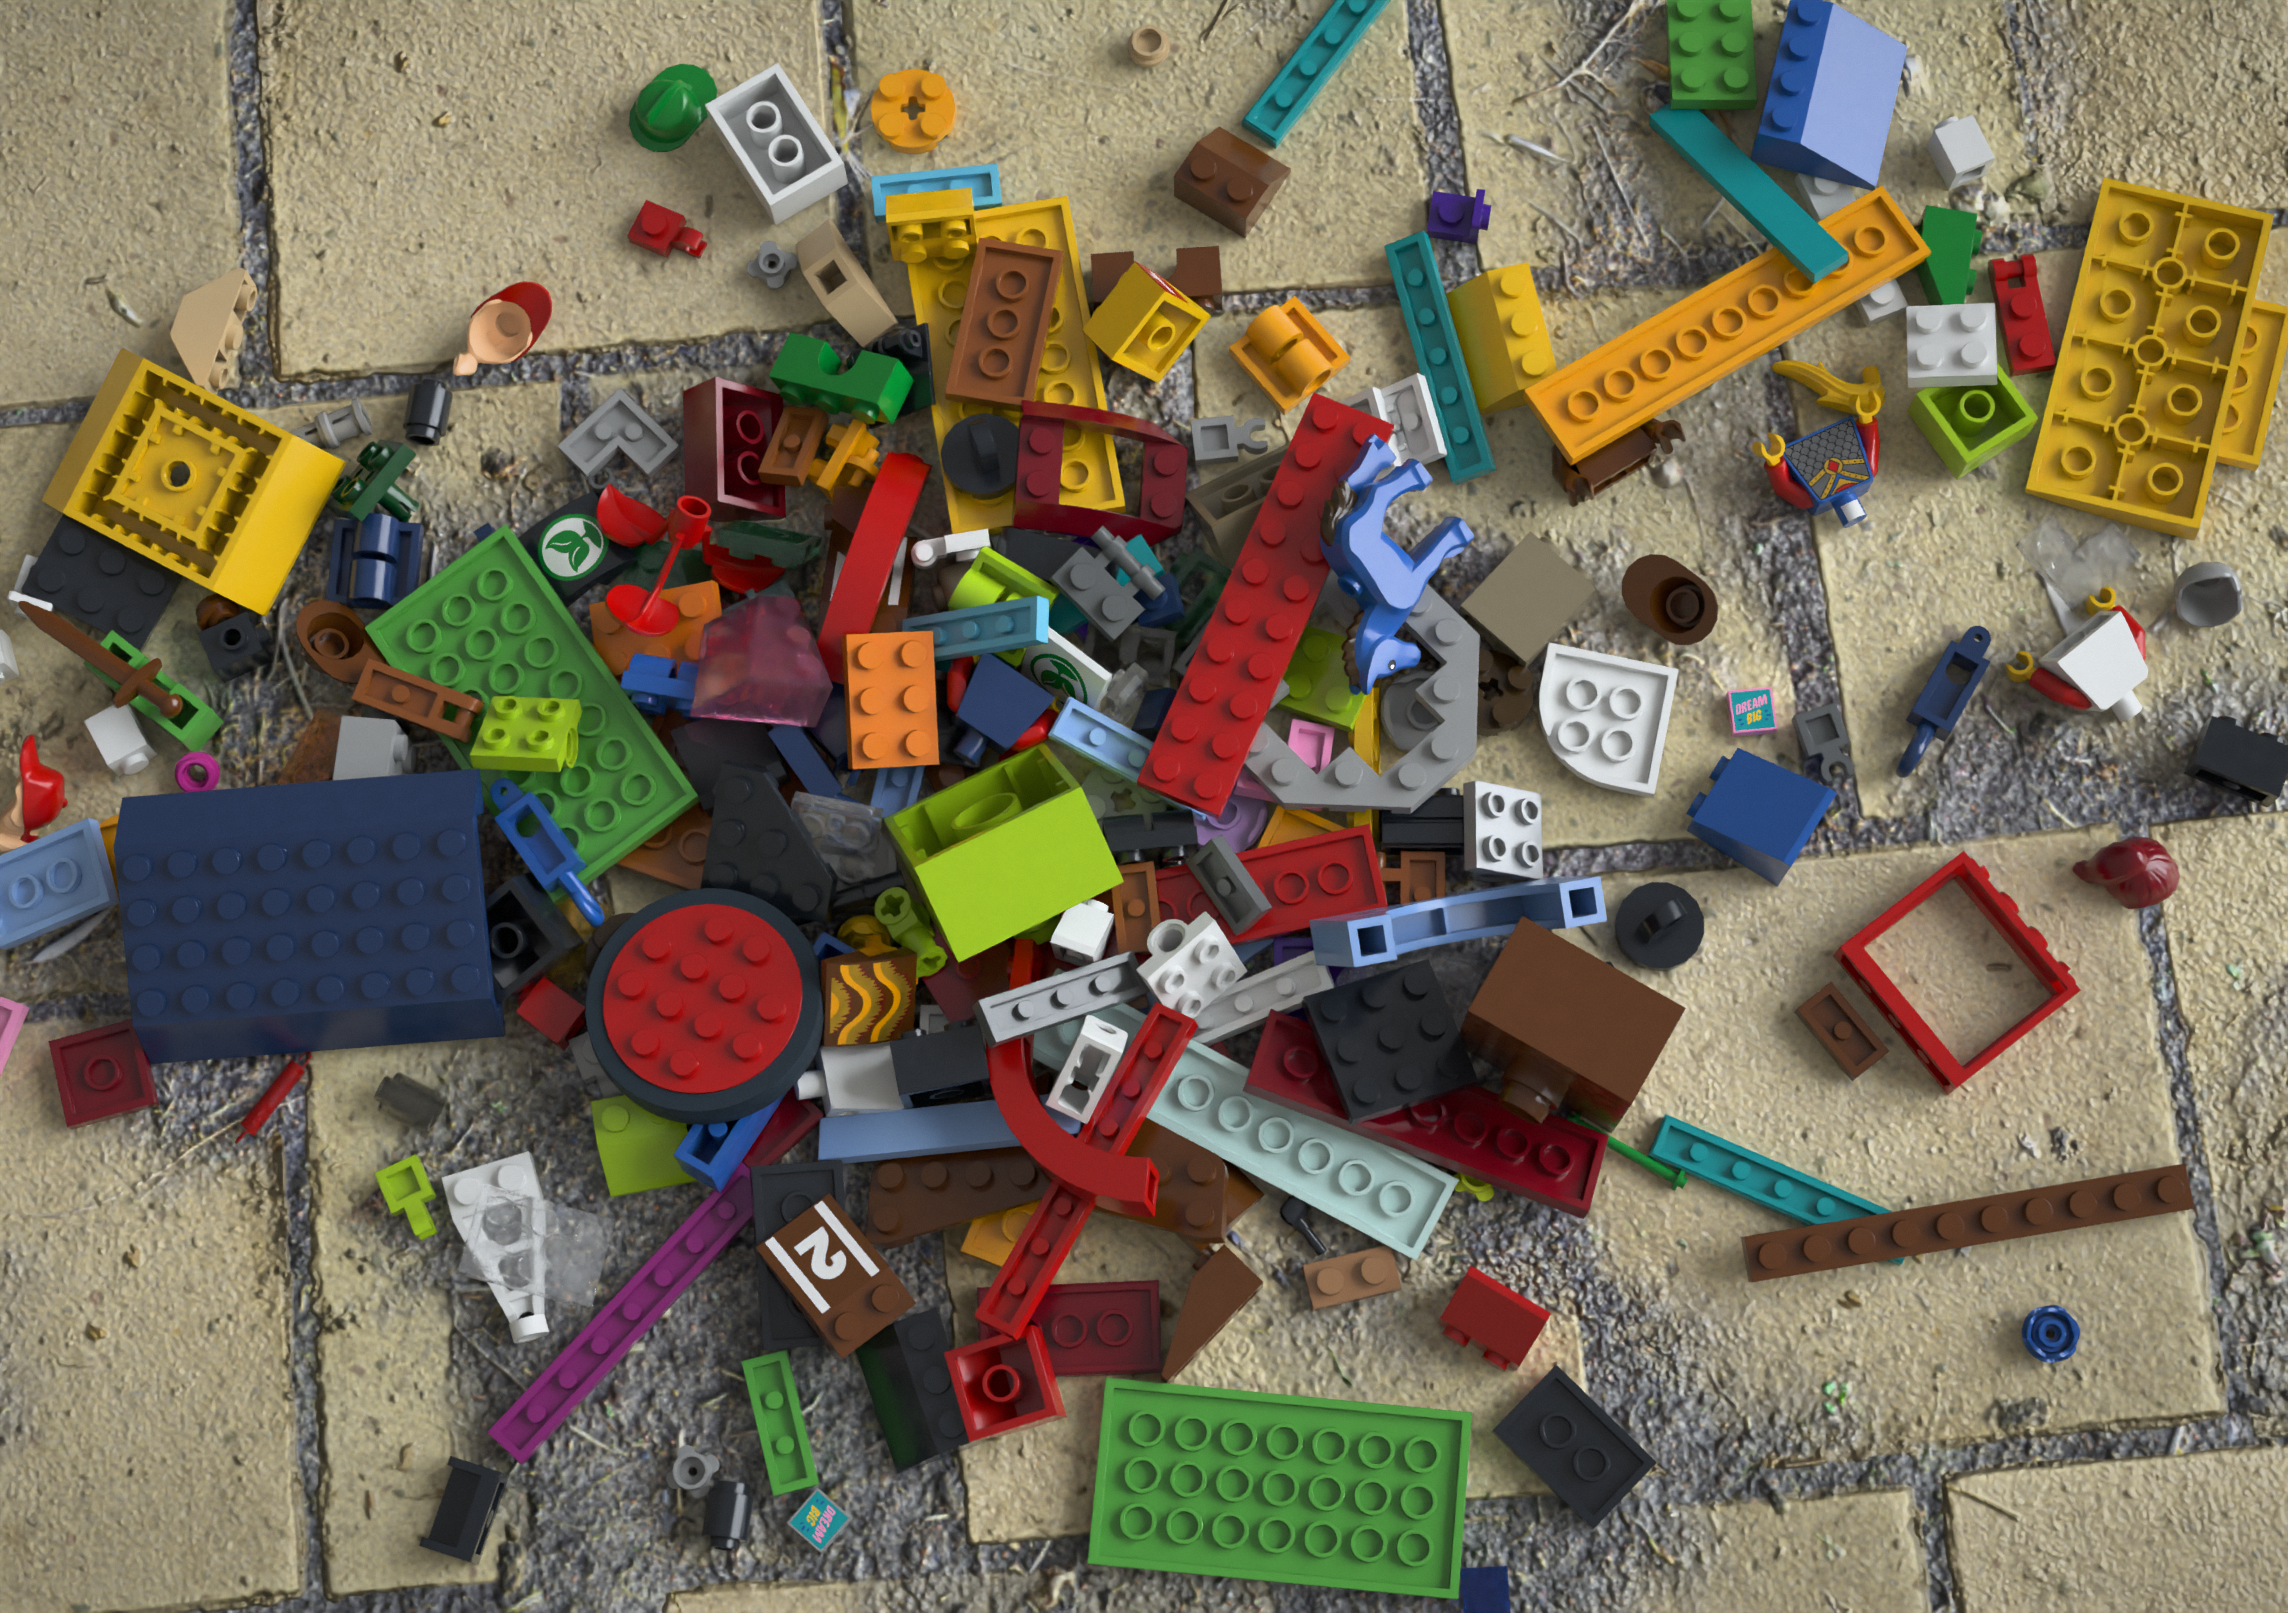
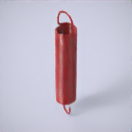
M305 1052L299 1057L298 1061L307 1053L309 1054V1058L303 1066L290 1060L289 1064L284 1067L276 1080L271 1083L272 1085L264 1092L256 1105L251 1108L252 1110L244 1117L243 1121L240 1122L247 1130L240 1134L235 1144L247 1132L253 1136L257 1134L258 1130L261 1129L262 1125L270 1118L278 1105L281 1104L282 1100H284L295 1084L301 1079L302 1075H304L305 1071L303 1068L310 1061L311 1052Z

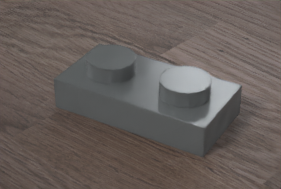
M1223 835L1210 839L1186 863L1236 936L1247 932L1272 908Z

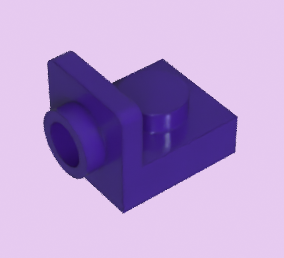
M1477 189L1475 197L1433 191L1426 234L1431 238L1477 244L1479 229L1487 231L1490 219L1491 205L1483 204L1485 190Z

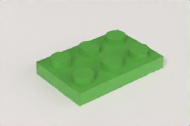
M1665 0L1670 109L1755 110L1758 98L1751 0Z

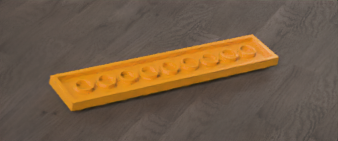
M1880 186L1817 222L1848 252V261L1813 284L1776 247H1773L1525 389L1523 398L1571 466L1923 263L1925 258L1930 256L1931 250L1885 188Z

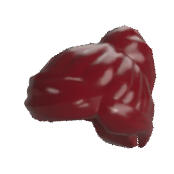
M2131 837L2120 842H2113L2106 847L2100 848L2090 860L2076 862L2072 869L2083 881L2105 886L2112 897L2119 900L2121 905L2127 909H2138L2159 904L2177 890L2180 878L2178 866L2166 848L2158 841L2148 837Z

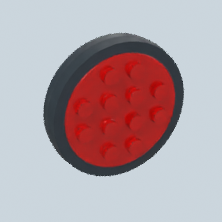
M704 888L683 891L661 898L636 912L625 921L604 945L594 964L587 986L585 1001L586 1023L593 1051L607 1077L624 1095L641 1108L661 1118L686 1124L707 1125L734 1121L749 1116L772 1104L790 1090L809 1067L818 1050L824 1023L821 966L809 941L789 917L773 905L753 895L735 890Z

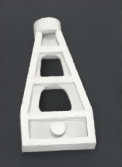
M527 1151L442 1177L452 1220L508 1318L513 1342L524 1343L548 1335L549 1329L544 1310L543 1195L532 1154ZM511 1206L517 1207L521 1212V1236L519 1240L514 1244L501 1248L494 1247L481 1228L482 1217L485 1214ZM524 1254L528 1262L529 1284L526 1287L510 1291L505 1287L498 1270V1263L501 1260ZM525 1312L534 1313V1315L527 1316L519 1319L520 1316Z

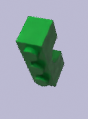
M790 332L769 374L770 379L780 390L779 394L784 400L799 406L803 405L804 402L817 405L821 410L833 415L839 414L840 411L852 414L860 421L868 424L880 421L893 425L914 382L899 359L862 350L854 366L847 372L837 375L842 362L826 341Z

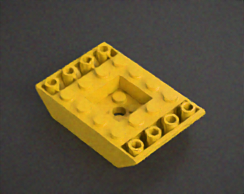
M121 348L41 501L188 579L267 617L337 483L346 462L149 360ZM187 464L190 469L189 480L183 486L175 487L171 482L172 470L177 465Z

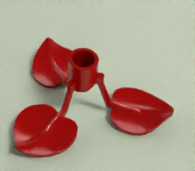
M610 483L605 487L596 508L597 525L601 532L612 541L627 547H637L644 541L649 545H654L657 541L662 540L668 532L669 540L672 543L651 593L639 586L623 584L613 587L607 594L605 606L609 615L618 624L626 626L627 629L636 634L646 637H659L670 633L677 625L679 619L677 606L667 600L658 598L679 548L691 549L702 541L703 561L705 564L713 566L711 570L712 578L720 585L742 594H757L766 590L785 573L787 565L735 545L726 543L710 545L712 528L706 525L711 514V507L701 498L690 495L680 497L677 500L675 509L670 510L668 518L665 520L656 510L642 502L627 497Z

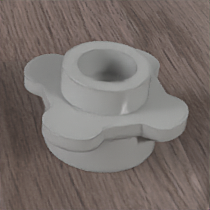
M766 241L761 244V252L757 258L747 264V271L751 277H758L770 289L777 290L784 286L790 277L791 270L797 268L798 260L795 254L785 253L778 249L775 242ZM775 262L776 267L769 268V263Z
M684 1445L676 1452L678 1459L674 1463L673 1470L667 1474V1483L672 1489L683 1488L691 1491L692 1496L697 1499L704 1498L710 1492L708 1484L712 1474L719 1470V1460L712 1454L704 1456L696 1453L692 1446ZM692 1467L697 1469L695 1476L689 1475V1470Z

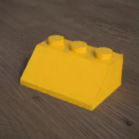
M1526 262L1486 271L1446 294L1481 415L1528 405L1523 398L1524 390L1558 371L1530 266Z

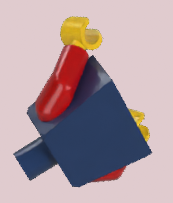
M990 653L952 659L947 674V705L953 711L950 721L965 731L953 752L966 762L976 765L987 747L1003 755L1008 749L1022 752L1034 745L1047 741L1049 738L1048 734L1060 713L1056 706V701L1060 697L1058 695H1051Z

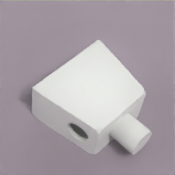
M1086 1015L1060 1068L1045 1105L1087 1124L1124 1051L1128 1033L1092 1015ZM1076 1078L1082 1080L1088 1086V1089L1086 1091L1078 1090L1071 1084Z
M889 1042L859 1046H822L815 1055L817 1070L804 1072L801 1078L794 1084L798 1100L822 1096L826 1117L891 1112L904 1109L898 1092Z

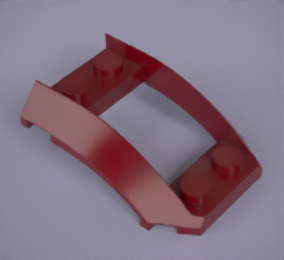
M1021 400L1011 528L1043 530L1046 533L1091 538L1104 526L1115 538L1119 535L1126 543L1140 534L1149 547L1163 540L1165 541L1179 534L1182 530L1188 449L1158 425L1150 421L1083 406ZM1064 428L1110 434L1143 442L1138 518L1104 510L1059 504Z

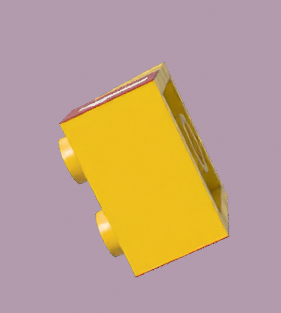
M1135 261L1128 271L1120 277L1118 284L1104 302L1095 309L1082 331L1111 360L1159 383L1211 315L1163 279L1158 273Z

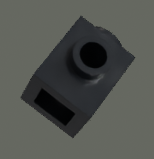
M247 612L197 633L214 672L224 683L273 662L267 650V647L272 646L273 642L266 626L262 621L255 623Z

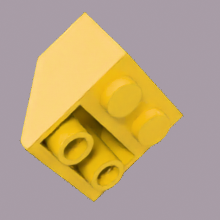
M972 187L886 196V224L893 261L919 263L926 258L944 256L949 259H961L969 254L976 253L978 244Z

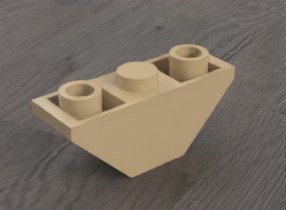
M828 219L796 244L801 270L825 309L863 348L868 347L872 342L878 340L899 324L832 220Z
M236 268L183 295L169 334L195 384L217 395L219 389H223L227 384L230 372L228 362L232 351L237 350L241 345L244 332L242 323L246 312L252 311L257 300L256 285L245 269Z

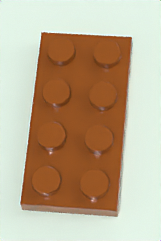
M979 238L945 388L946 400L1020 412L1021 400L1034 401L1062 272L1064 251Z

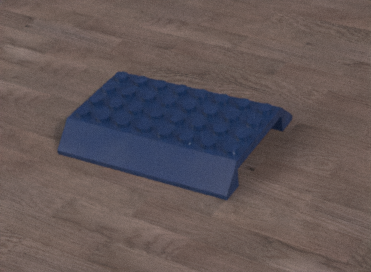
M480 768L122 798L114 842V855L132 1024L150 1064L506 1036L503 1003H499L494 996L477 816L484 813Z

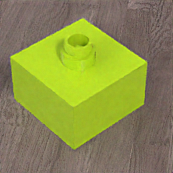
M1044 742L1034 745L883 818L924 907L927 909L930 918L958 963L1012 936L1015 940L1034 939L1037 945H1040L1052 938L1061 920L1059 913L1124 882L1081 785Z

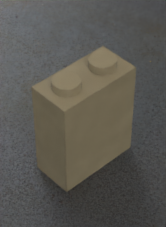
M1531 531L1460 605L1459 615L1491 648L1511 656L1518 661V665L1527 668L1543 654L1549 642L1553 643L1588 606L1596 591V587L1592 585L1593 579L1583 568L1578 565L1571 567L1560 557L1561 553L1553 542L1545 537L1539 539Z

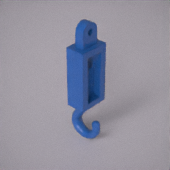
M500 778L496 780L491 786L490 795L502 813L494 819L539 883L550 893L561 886L586 921L592 927L601 926L605 921L604 913L576 875L586 868L587 865L543 803L530 791L524 795L518 785L510 779ZM534 813L540 820V828L535 835L522 837L517 830V824L529 814Z

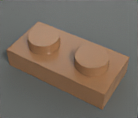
M1387 1245L1302 1265L1313 1311L1384 1295L1402 1289L1392 1248Z

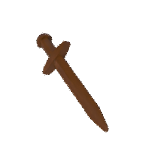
M19 601V608L40 630L122 685L113 698L115 708L118 709L140 695L159 708L160 715L165 718H173L180 714L183 708L181 697L176 693L170 695L152 683L162 668L159 658L153 659L136 670L55 613L27 601Z

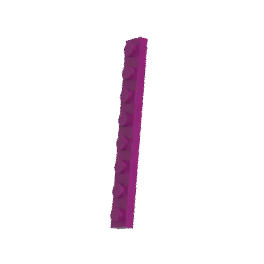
M742 1162L739 1164L722 1192L719 1193L714 1190L488 1431L520 1464L523 1465L752 1221L750 1169Z

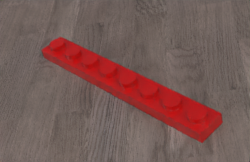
M1155 1002L1101 1095L1088 1123L1083 1126L1079 1133L1078 1140L1105 1152L1125 1155L1198 1027L1193 1018ZM1052 1180L976 1311L975 1319L979 1323L1018 1341L1095 1205L1070 1193Z

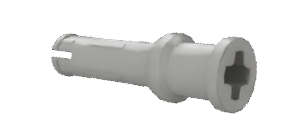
M359 398L352 399L351 405L329 414L322 411L314 417L315 422L289 431V433L318 448L326 446L327 449L338 448L341 441L364 433L366 436L373 434L371 421Z

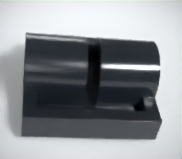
M1192 809L1151 813V830L1145 831L1143 814L1102 817L1103 836L1118 866L1154 861V865H1159L1161 870L1184 865L1196 853L1198 836L1197 827L1194 826Z

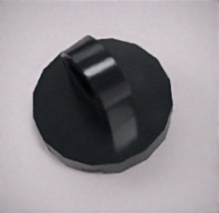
M987 413L968 416L956 423L945 436L941 449L944 475L952 487L961 493L963 491L966 494L972 495V498L981 500L998 498L1013 490L1015 484L1018 427L1002 416Z
M1650 882L1635 888L1622 901L1615 918V938L1622 953L1635 965L1651 970L1669 971L1684 965L1697 952L1704 936V916L1697 901L1685 889L1668 882Z

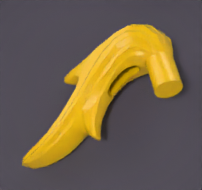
M1782 360L1771 366L1773 372L1794 379L1821 395L1822 397L1816 400V403L1820 406L1859 415L1849 406V398L1853 394L1859 396L1861 409L1866 408L1869 404L1868 390L1879 396L1881 406L1884 405L1886 399V392L1876 366H1868L1861 371L1864 382L1862 384H1851L1834 377L1825 369L1821 361L1815 366L1803 361Z

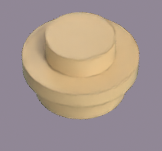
M1142 26L1136 29L1128 40L1129 55L1140 66H1157L1164 62L1169 55V38L1163 30L1156 26Z

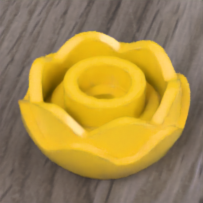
M859 915L848 919L840 927L837 934L841 942L855 950L865 948L866 936L877 934L881 937L883 944L892 947V937L887 926L871 915Z

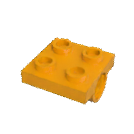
M1293 296L1281 307L1273 305L1264 310L1248 326L1246 334L1229 347V354L1283 415H1286L1350 364V356L1296 296Z

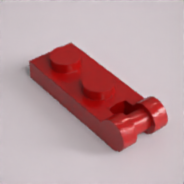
M2019 255L2017 260L2007 262L2003 258L1989 260L1988 276L2010 376L2052 371L2056 366V360L2038 284L2037 264L2034 255ZM2019 277L2021 287L2009 289L2007 279Z

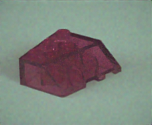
M758 595L704 624L701 631L697 661L699 664L698 674L694 683L695 697L691 706L690 716L816 727L833 686L800 599H792L786 596Z

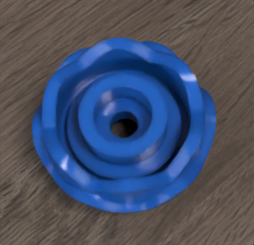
M2057 1305L2039 1307L2032 1310L2025 1318L2021 1332L2022 1341L2028 1352L2036 1359L2047 1363L2059 1362L2068 1359L2074 1354L2080 1336V1328L2078 1323L2064 1308ZM2047 1330L2053 1332L2054 1336L2052 1339L2046 1336Z

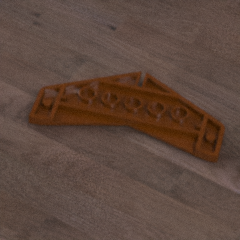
M1048 1071L1035 1078L1039 1095L1050 1094L1052 1090L1053 1076ZM1076 1080L1071 1084L1078 1090L1086 1091L1088 1089V1086ZM1146 1117L1124 1156L1150 1158L1160 1173L1155 1217L1128 1215L1107 1210L1095 1205L1092 1211L1176 1233L1180 1238L1202 1244L1225 1243L1229 1174L1223 1160L1217 1154ZM1022 1145L886 1159L878 1163L871 1174L865 1237L875 1249H893L914 1242V1237L1031 1203H1040L1052 1179L1032 1160Z

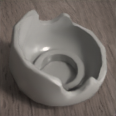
M2200 562L2185 568L2174 586V601L2177 615L2182 621L2194 627L2212 628L2230 622L2240 614L2243 607L2240 578L2235 570L2231 569L2229 565L2220 562Z

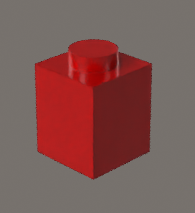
M544 976L538 984L533 982L527 986L518 998L517 1003L520 1006L515 1012L523 1021L563 1051L569 1046L568 1040L576 1037L586 1025L585 1007Z

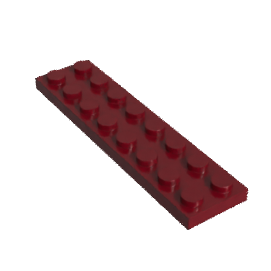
M1270 1009L1242 1090L1248 1094L1584 1219L1590 1210L1609 1138L1606 1134L1550 1113L1541 1125L1531 1124L1503 1108L1497 1102L1499 1094L1478 1086L1350 1126L1309 1023Z

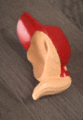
M518 282L497 292L481 303L471 315L468 323V350L455 356L453 374L456 376H470L475 374L478 363L492 365L507 364L525 355L538 340L551 318L552 300L547 289L534 282Z
M34 734L26 736L23 741L19 759L21 774L17 778L15 797L0 817L1 853H7L37 840L40 829L51 824L58 817L62 808H65L68 804L67 799L64 798V777L59 771L40 763Z

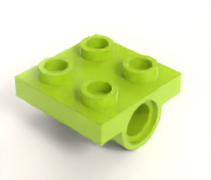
M984 546L979 551L971 568L966 572L954 590L948 603V607H950L948 611L1040 596L1049 599L1050 612L1060 591L989 547ZM1028 647L993 653L1018 667L1023 662Z
M493 696L470 753L473 768L560 772L561 768H573L578 755L577 725L582 715L580 701L577 699Z

